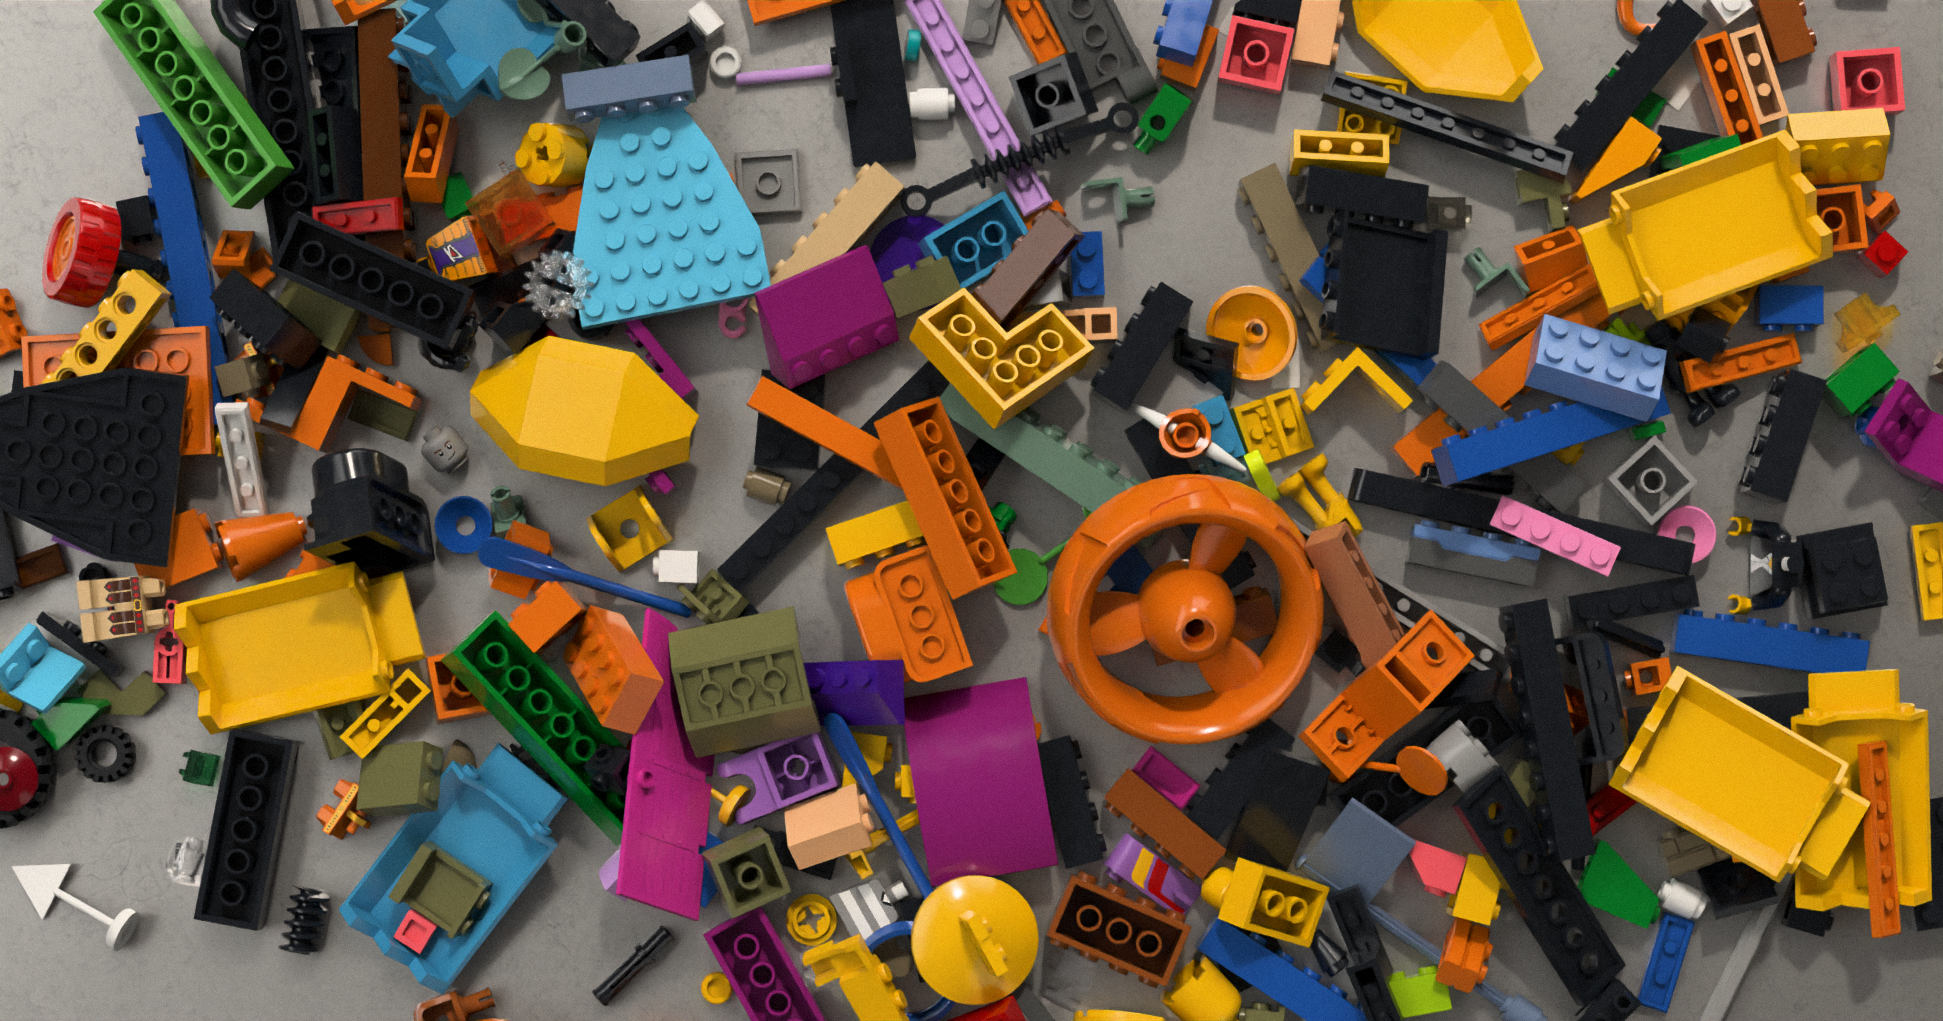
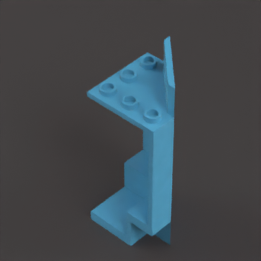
M408 0L400 9L409 24L391 40L396 49L387 57L396 65L401 64L408 67L412 74L411 79L428 96L433 93L436 94L444 107L443 110L450 117L454 118L479 94L499 101L504 96L498 87V66L506 52L514 48H525L530 50L538 61L555 46L554 35L560 28L548 27L544 24L543 20L538 23L526 21L518 9L517 0Z

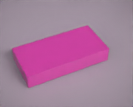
M1152 746L1148 748L1131 770L1180 810L1184 808L1201 786Z

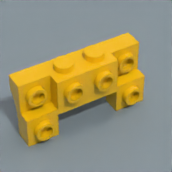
M860 933L836 944L831 940L804 952L802 962L805 966L810 965L816 975L814 981L816 986L819 987L840 978L839 985L860 1021H910L905 1013L907 1000L904 993L900 989L896 990L892 983V974L888 965L881 963L877 954H871Z

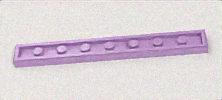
M904 0L992 160H995L996 149H999L1006 156L1008 144H1011L1016 151H1019L1017 136L941 0ZM1023 162L1021 163V174H1017L1012 167L1009 168V179H1006L1001 172L999 173L1020 211L1026 218L1052 204L1053 201L1035 169L1030 170Z

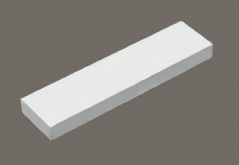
M217 403L215 414L236 518L268 515L270 510L249 403Z

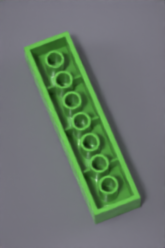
M105 0L93 11L231 207L251 210L295 169L175 0Z

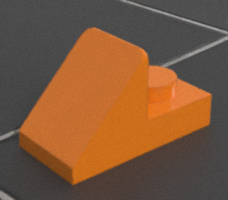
M222 231L212 257V266L219 278L225 279L233 268L248 279L251 278L250 255L255 245V231Z

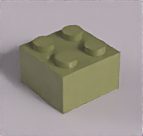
M760 826L702 852L724 909L732 918H736L792 892L771 839Z

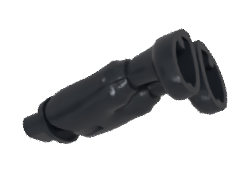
M1666 319L1659 320L1647 328L1644 334L1651 342L1650 346L1667 350L1664 374L1670 382V389L1677 394L1684 395L1689 407L1688 422L1693 428L1698 427L1709 420L1715 414V411L1697 391L1687 393L1679 362L1697 358V356L1676 346L1681 336L1676 326L1671 328ZM1721 384L1704 389L1708 399L1716 409L1728 405L1741 394L1738 387L1734 384Z

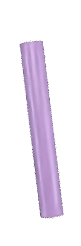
M831 64L737 73V86L832 76Z

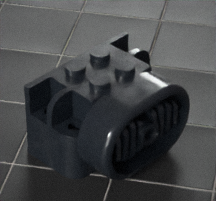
M366 448L335 451L320 457L314 462L311 471L315 498L311 500L312 514L307 516L306 520L307 525L314 529L315 541L304 544V551L335 565L355 561L361 572H365L369 579L435 561L428 508L421 497L410 492L408 472L403 463L380 451Z

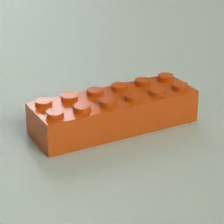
M940 397L900 408L874 422L879 439L888 454L892 468L896 472L905 497L912 508L918 526L925 537L931 555L937 564L952 600L991 586L1017 573Z

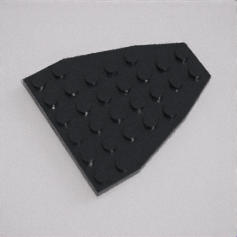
M124 367L28 386L0 396V508L12 516L102 559L160 567L170 566L190 375Z

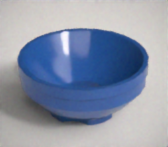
M459 496L448 500L440 507L435 517L434 527L438 540L445 548L458 554H469L478 551L480 543L491 536L493 521L489 509L481 501L470 496ZM464 516L471 517L475 522V529L469 535H462L457 530V522Z

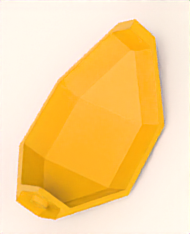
M1352 0L1357 32L1423 92L1514 102L1544 69L1517 0Z
M547 336L520 350L518 354L515 353L480 371L470 389V415L519 469L606 487L690 460L691 432L699 415L633 352Z

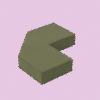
M99 669L76 690L82 698L108 699L112 704L102 714L145 716L168 694L159 683H152L153 677L148 671L142 672L122 691L103 670Z

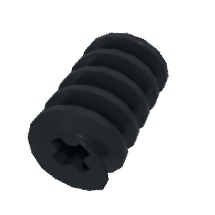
M292 885L300 890V894L289 896L291 900L297 903V906L288 907L286 910L294 915V919L284 920V924L292 928V930L281 933V936L287 939L289 943L279 945L278 949L310 955L309 953L320 950V946L312 940L321 939L323 936L315 928L325 926L326 923L318 915L328 913V908L320 903L330 901L331 896L321 890Z

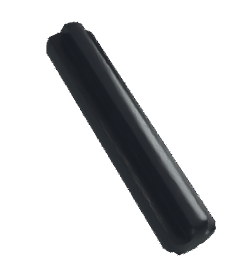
M1593 615L1586 622L1588 632H1599L1609 641L1655 659L1660 658L1661 653L1665 652V647L1661 640L1600 616Z

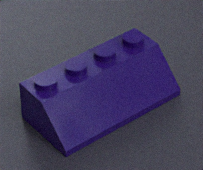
M903 660L804 663L812 700H815L821 726H824V718L830 713L840 715L847 726L905 725Z

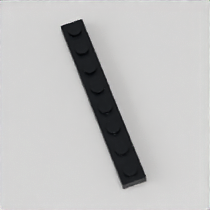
M1331 70L1321 98L1323 102L1561 183L1565 180L1574 153Z

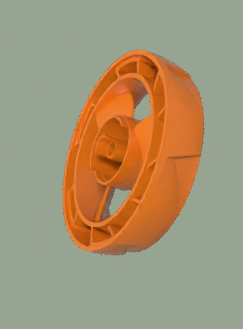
M1204 474L1172 475L1149 480L1117 494L1090 514L1076 529L1058 558L1051 577L1046 608L1047 628L1055 658L1065 678L1076 694L1103 721L1123 733L1150 743H1208L1240 736L1254 729L1283 707L1286 699L1292 694L1304 676L1321 639L1324 621V596L1319 572L1310 563L1304 549L1307 542L1288 514L1270 498L1245 484L1223 477ZM1187 524H1200L1193 540L1190 559L1171 561L1155 569L1142 583L1138 594L1120 591L1097 592L1103 577L1113 563L1140 540L1167 528ZM1248 537L1261 546L1272 559L1279 577L1281 604L1277 625L1269 643L1259 657L1248 646L1231 636L1236 622L1237 608L1235 599L1221 575L1236 558ZM1147 639L1154 650L1167 658L1186 663H1197L1204 679L1213 690L1181 697L1161 696L1144 692L1120 680L1103 664L1098 656L1125 651Z

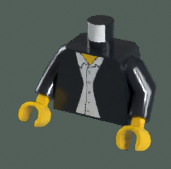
M1746 516L1729 518V520H1735L1739 524L1738 530L1728 531L1730 535H1746L1752 532V535H1750V596L1752 597L1749 599L1746 596L1730 595L1728 600L1738 601L1739 604L1735 610L1728 611L1733 614L1746 615L1751 608L1754 611L1780 608L1785 604L1791 592L1801 588L1804 560L1802 558L1801 542L1791 539L1790 533L1781 523L1754 520L1751 523L1750 519Z

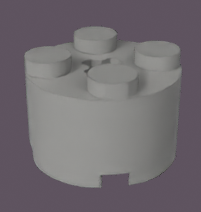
M1459 719L1425 748L1439 759L1447 772L1449 780L1462 794L1494 770L1493 765H1498L1489 755V751L1484 745L1471 735V732Z

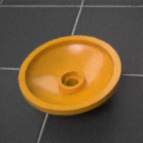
M1241 286L1226 292L1214 303L1206 322V335L1239 343L1236 377L1256 381L1276 375L1288 365L1296 350L1298 339L1297 325L1290 308L1278 295L1262 287ZM1256 324H1260L1263 327L1262 334L1256 330Z

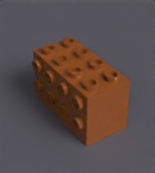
M1079 870L1077 875L1070 873L1046 929V935L1050 937V943L1065 950H1068L1069 945L1080 950V956L1096 963L1099 958L1109 962L1108 966L1110 969L1127 976L1129 971L1139 975L1138 979L1140 982L1157 988L1158 984L1166 987L1191 930V926L1185 922L1187 917L1170 908H1167L1166 913L1155 909L1157 906L1156 902L1138 895L1136 900L1126 897L1127 891L1112 883H1108L1107 888L1096 884L1098 878Z

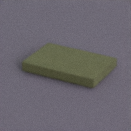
M291 280L287 281L278 299L279 303L323 341L321 343L322 346L339 354L342 353L361 314L358 310Z

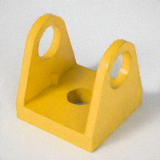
M641 485L586 518L593 537L619 573L674 540ZM627 520H634L639 525V532L633 538H626L621 532L622 524Z

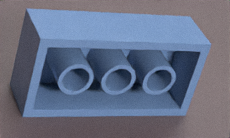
M1544 314L1533 335L1524 385L1647 422L1660 398L1667 350Z

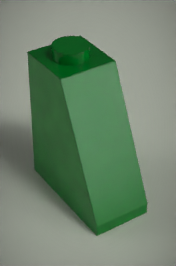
M1596 839L1594 843L1596 854L1589 855L1577 884L1579 891L1588 905L1648 929L1649 924L1654 925L1659 916L1661 907L1657 906L1660 899L1607 842Z

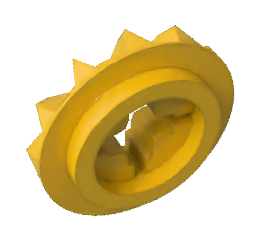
M817 894L802 895L794 900L788 908L786 914L787 929L791 936L802 944L817 945L823 943L830 938L836 928V910L830 901L823 896ZM806 906H808L813 914H825V916H822L817 921V933H815L814 928L810 924H802L800 926L798 924L807 917Z

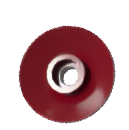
M0 747V774L6 773L9 777L6 785L0 784V811H12L23 807L33 798L38 788L39 774L35 762L26 752L15 747Z

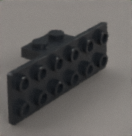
M846 0L830 5L836 44L835 47H830L832 66L839 65L840 78L834 79L837 98L843 97L854 167H863L866 163L872 166L875 161L879 164L914 160L916 158L894 1Z

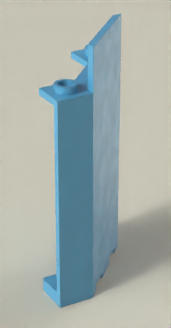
M499 742L479 769L469 763L463 766L452 760L440 778V795L437 811L411 814L338 910L349 927L372 937L385 956L408 966L419 984L443 995L558 846L550 835L552 830L548 825L569 798ZM430 840L493 884L488 890L491 893V897L481 910L479 908L475 910L471 916L475 921L465 936L460 934L458 937L450 939L447 937L448 932L438 926L424 951L419 954L393 937L408 911L413 908L404 902L397 904L388 896L421 844Z

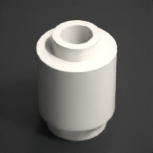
M948 88L918 89V92H910L911 118L918 117L919 121L949 120V113H955L954 94H948Z
M1672 878L1669 882L1665 880L1657 894V897L1661 899V907L1687 919L1691 917L1698 919L1707 903V897L1702 894L1701 889L1677 878Z

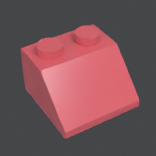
M1415 840L1416 844L1406 858L1417 881L1425 884L1423 890L1444 898L1447 892L1455 895L1467 858Z

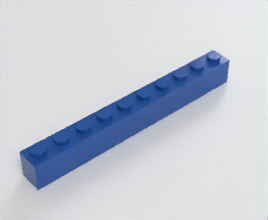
M164 112L138 117L140 126H136L135 130L139 145L144 144L146 157H142V166L145 175H150L152 188H148V197L151 206H156L158 219H154V227L157 237H162L164 250H160L161 262L164 269L168 268L170 281H166V287L172 293L169 298L170 300L174 299L176 312H172L175 328L209 326L213 414L214 428H217L216 404L235 403L238 396L233 394L223 397L214 366L231 361L222 317L216 312L219 306L209 298L215 291L216 285L189 149Z

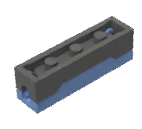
M1421 520L1420 525H1412L1405 563L1525 587H1534L1541 549L1533 548V544L1515 538L1514 544L1503 542L1502 535L1484 532L1483 537L1470 535L1471 529L1452 526V531L1439 529L1440 523L1428 520Z

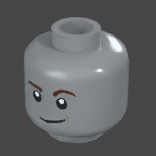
M435 426L422 437L426 442L422 445L421 454L437 472L446 471L450 474L468 459L466 456L468 451L467 443L451 426L442 429Z

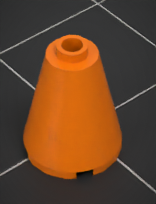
M293 512L221 520L214 523L218 539L222 538V551L236 583L243 581L304 542L303 535L307 534L302 516L295 517Z

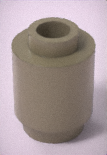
M757 466L754 472L748 471L743 488L748 490L747 497L776 506V504L783 505L786 502L792 482L785 480L786 476Z

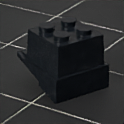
M1872 522L1796 536V541L1802 544V558L1804 560L1802 592L1807 620L1888 606V595Z

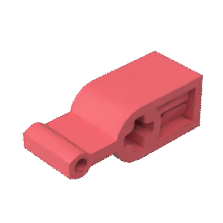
M167 600L165 603L170 624L167 628L160 630L155 637L152 683L187 684V648L174 631L175 604L182 603L181 601ZM173 633V638L178 639V645L172 646L171 651V646L166 645L165 641L166 638H171Z

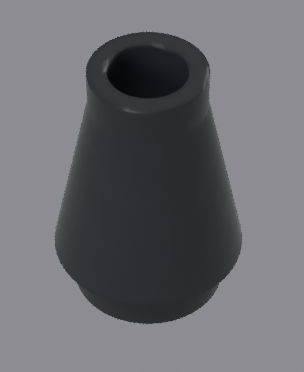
M1321 929L1317 930L1314 933L1310 948L1323 974L1326 972L1332 978L1347 966L1349 959L1346 956L1348 953L1326 936Z

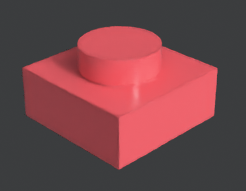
M410 909L393 937L421 954L438 928V925L416 910Z

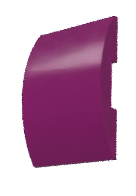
M1022 677L904 698V728L932 887L940 886L949 880L967 875L994 877L1059 865L1027 678Z

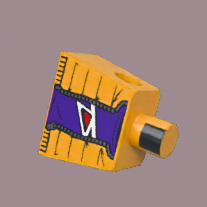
M478 216L462 217L427 239L426 246L429 255L417 260L418 266L454 282L498 273Z

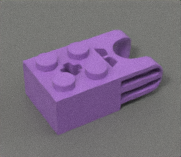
M822 732L775 741L725 761L716 767L720 777L732 778L738 775H747L755 784L756 793L753 800L748 805L736 810L734 817L737 824H748L781 811L785 807L842 787ZM798 759L806 765L801 776L799 773L792 772V768L796 767L795 761Z

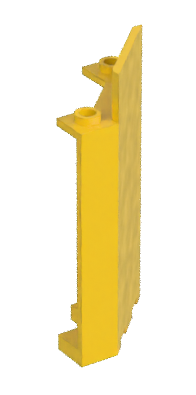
M1786 130L1611 192L1612 206L1608 209L1610 218L1577 229L1608 314L1610 315L1642 303L1647 311L1651 310L1658 321L1833 257V232L1817 215V190L1801 172V147Z
M355 561L175 604L174 631L187 648L186 675L199 691L198 718L210 735L390 693V679L394 677L392 666L426 659L403 571L369 579L365 572L362 573Z
M1679 666L1675 668L1608 783L1613 788L1778 883L1781 882L1786 873L1793 875L1798 866L1825 881L1871 803L1845 787L1848 778L1844 774L1849 763Z
M1899 669L1808 674L1809 708L1804 709L1803 714L1791 717V731L1849 763L1844 774L1848 778L1845 787L1860 796L1861 787L1857 744L1871 741L1887 742L1899 904L1915 907L1931 901L1928 710L1915 709V704L1900 703ZM1863 818L1825 881L1799 866L1795 870L1796 908L1826 911L1844 905L1870 909Z

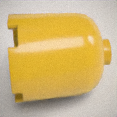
M1204 954L1200 958L1201 962L1194 958L1172 978L1176 984L1170 992L1164 989L1161 993V1002L1182 1021H1239L1236 1016L1240 1011L1242 1003L1240 993Z

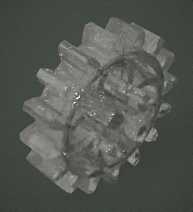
M553 250L552 257L549 254L542 253L541 263L531 262L534 268L533 273L525 272L524 274L530 278V283L524 284L523 289L529 290L531 293L525 297V300L535 303L532 310L537 313L542 312V317L551 319L554 317L555 320L563 321L564 314L567 317L574 318L575 308L585 309L582 303L583 298L591 299L592 297L589 293H586V288L592 287L593 282L587 281L585 278L591 271L587 268H581L585 261L577 257L574 259V254L565 251L562 254L561 251ZM564 265H566L567 268L565 274L560 272L561 268ZM544 276L570 287H575V292L572 295L555 287L541 284V279ZM551 297L556 298L552 306L549 303Z

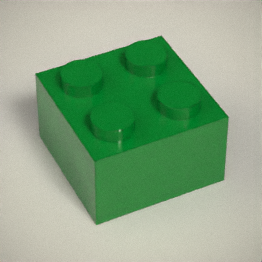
M1872 343L1858 350L1825 379L1827 383L1822 399L1839 418L1846 415L1851 417L1856 414L1859 415L1872 404L1869 399L1870 397L1885 393L1895 384L1896 381L1893 377L1900 371L1877 344Z

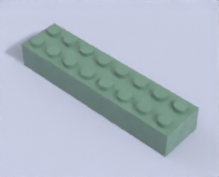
M951 383L948 384L940 397L948 417L1092 513L1117 494L1143 483L1133 476L1128 479L1120 474L1121 468L1112 461L1104 458L1102 462L1093 456L1094 450L1085 443L1078 441L1075 444L1066 438L1068 433L1058 425L1051 423L1048 426L1039 420L1041 415L1030 407L1025 408L994 430ZM1166 529L1158 531L1137 543L1149 549L1159 542Z

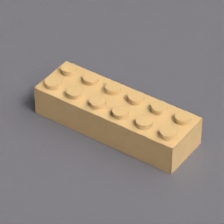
M876 161L871 167L866 163L854 177L856 184L850 190L845 187L833 201L835 203L833 210L829 214L824 211L812 224L814 231L809 237L806 238L802 235L792 246L793 255L786 262L781 259L770 271L772 277L770 279L771 285L858 248L900 201L901 195L905 190L904 185ZM750 297L751 302L748 306L759 317L755 297Z

